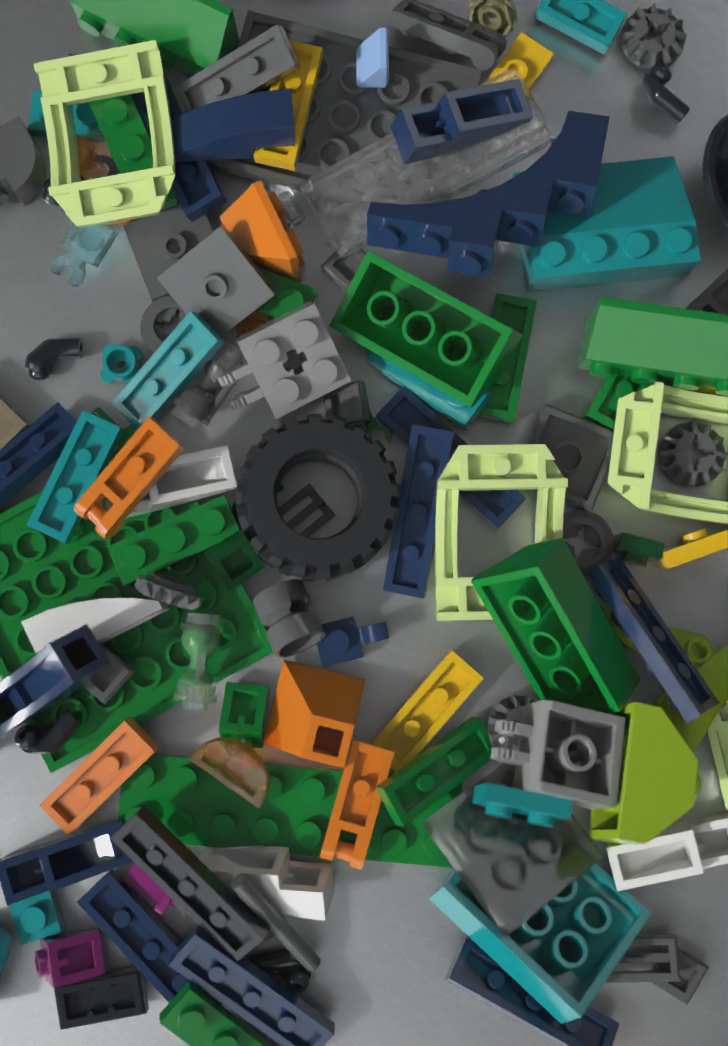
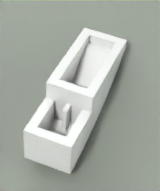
M228 446L179 455L128 517L177 506L237 488ZM105 497L108 511L113 506V503Z
M102 598L75 602L50 609L23 620L21 623L35 652L39 653L48 643L85 624L89 626L98 643H104L169 610L167 603L156 600Z
M728 810L671 824L646 844L613 843L607 845L606 850L617 891L704 874L703 869L728 864Z
M263 845L228 848L204 847L199 859L242 902L244 901L231 888L230 884L237 875L243 873L279 913L298 918L326 921L335 892L332 864L290 861L289 847Z

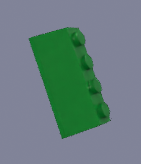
M70 0V4L78 18V24L86 32L97 37L103 34L113 39L119 47L157 40L163 70L171 71V69L185 74L187 79L236 50L239 43L233 9L215 0Z
M367 251L329 325L332 329L469 407H473L502 374L523 334L370 251Z
M600 297L584 320L578 369L589 370V375L597 378H613L615 374L631 376V381L638 384H655L657 380L673 382L674 388L688 391L698 390L699 386L715 388L716 394L728 396V315Z
M562 537L528 545L479 573L471 580L540 700L556 701L602 713L621 712L641 681V678Z

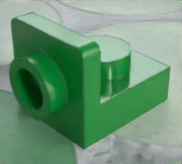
M226 682L218 730L221 743L227 745L229 749L238 752H249L253 748H263V731L269 696L267 685Z

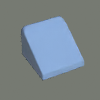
M379 28L357 48L356 84L360 88L386 87V84H388L389 41L386 28Z

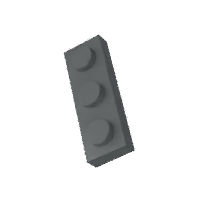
M276 24L175 86L174 90L186 113L220 100L257 93L301 66L284 28Z

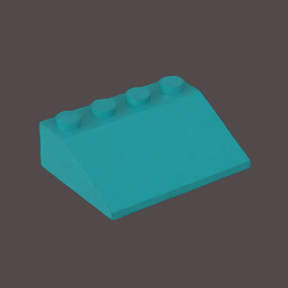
M674 156L602 163L590 218L549 211L541 247L521 244L526 293L688 276L701 261L696 220ZM514 172L513 177L517 176L522 172Z
M513 812L512 818L498 817L429 899L557 1021L563 1024L583 1016L652 913L627 890L617 891L614 878L557 826L545 827L530 824L527 822L528 815Z

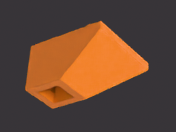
M261 180L253 183L220 216L221 223L224 224L257 267L301 283L300 268L305 266L301 255L303 251L294 230H288L283 218L285 213L276 193L273 191L267 194Z
M284 659L263 743L301 758L344 768L365 679Z

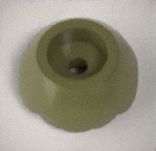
M472 0L469 4V21L503 34L504 37L515 29L517 9L513 0Z

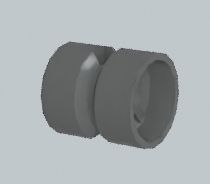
M290 579L274 584L261 591L252 601L261 624L270 627L266 632V636L277 658L290 657L304 652L317 645L326 636L317 612L308 610L312 605V601L303 581L300 579Z

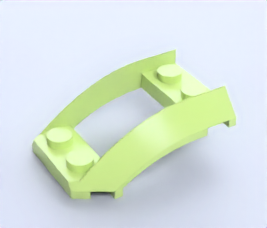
M152 40L34 63L43 96L40 99L49 147L51 187H48L49 195L57 201L66 212L65 214L77 227H92L159 215L163 210L176 172L172 122L158 41ZM144 92L151 133L153 168L81 181L78 140L72 105Z
M655 382V384L619 398L607 484L642 510L728 524V502L651 489L661 413L728 425V397L683 390L664 385L662 382Z
M545 444L459 445L437 481L435 518L437 621L493 620L471 583L474 577H458L457 524L459 490L538 489L534 544L563 538L564 502L568 478H564L554 463L555 458Z

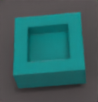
M46 891L9 905L20 946L61 933L66 929L56 891L50 893Z

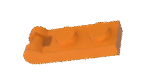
M148 417L77 501L74 511L84 520L90 519L96 525L95 531L105 540L112 538L122 528L124 520L186 447L157 420ZM105 497L113 503L108 512L101 506Z
M352 739L319 858L330 861L333 860V857L349 861L350 867L362 870L381 803V797L375 787L387 779L394 750ZM341 829L357 834L355 844L338 840Z

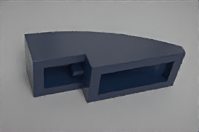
M519 79L445 92L439 102L401 108L390 127L404 164H409L483 142L530 122L533 115Z
M291 89L262 91L235 96L201 106L171 119L175 162L254 158V148L295 146Z
M122 819L0 858V884L7 906L46 891L50 893L134 862L110 839L117 829L123 825Z

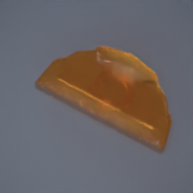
M216 738L204 742L189 758L190 761L257 808H260L264 803L269 790V773L262 758L249 745L234 738Z

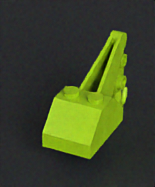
M603 601L600 606L621 644L643 659L632 640L622 632L619 626L614 624L611 619V609ZM668 626L719 701V704L687 723L681 713L672 707L668 694L664 691L649 704L633 702L626 704L621 712L606 713L625 718L617 804L613 808L591 810L588 839L615 844H646L694 807V801L698 797L701 788V778L697 773L699 761L693 753L728 697V645L715 648L700 633Z

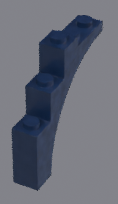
M568 111L560 134L544 155L527 170L505 183L475 195L439 203L404 205L370 202L367 211V245L448 258V272L490 278L499 241L541 247L549 211L590 218L610 116Z
M87 624L48 643L32 659L0 682V740L17 732L20 727L26 725L37 714L72 696L110 663Z

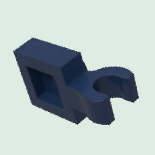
M355 616L322 624L326 636L317 644L322 667L363 658L364 654L361 645L389 639L386 622L357 628Z

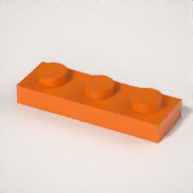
M129 716L39 806L69 836L160 746Z

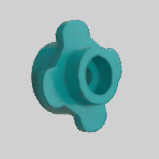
M113 343L106 345L103 349V369L100 372V377L107 384H112L115 381L128 384L139 370V362L144 357L143 351L135 345L130 348ZM124 361L126 363L125 367L119 368V362Z

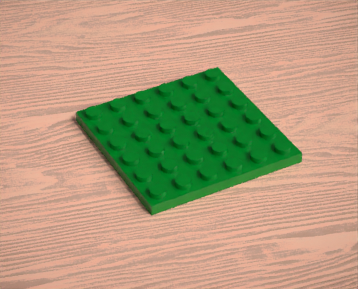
M119 451L113 453L109 463L113 460V458L118 454ZM42 492L1 513L0 675L4 680L37 654L21 621L47 610L81 601L102 598L155 600L140 593L135 588V583L123 586L107 546L201 505L199 501L195 500L128 517L124 520V524L118 533L108 540H105L95 531L96 525L90 519L84 520L82 518L70 544L63 543L27 526L28 520ZM104 498L101 506L107 511V506ZM204 552L158 572L159 574L170 576L198 587L197 593L204 596L201 607L190 610L167 604L169 610L104 642L136 671L108 704L104 705L82 686L72 696L37 714L26 724L31 726H53L66 710L73 712L83 722L58 752L54 754H41L50 773L94 751L129 716L141 725L273 653L266 636L268 630L266 626L261 624L253 602L243 583L229 591ZM195 624L209 625L215 632L214 646L206 654L205 673L210 681L209 685H191L184 682V679L192 670L193 652L187 643L189 629Z

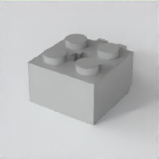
M307 302L236 338L235 340L247 362L223 373L217 378L222 387L232 385L241 378L253 373L258 385L248 391L235 395L229 402L233 410H236L265 397L276 419L352 381L315 304L312 302ZM289 350H294L297 355L302 352L303 358L299 361L300 366L292 369L290 366L287 368L283 367V363L288 360L286 353Z
M539 700L523 706L521 723L496 720L495 732L503 736L519 738L518 751L507 747L492 748L491 759L515 765L513 788L573 800V806L591 810L613 808L617 804L625 718L556 701Z

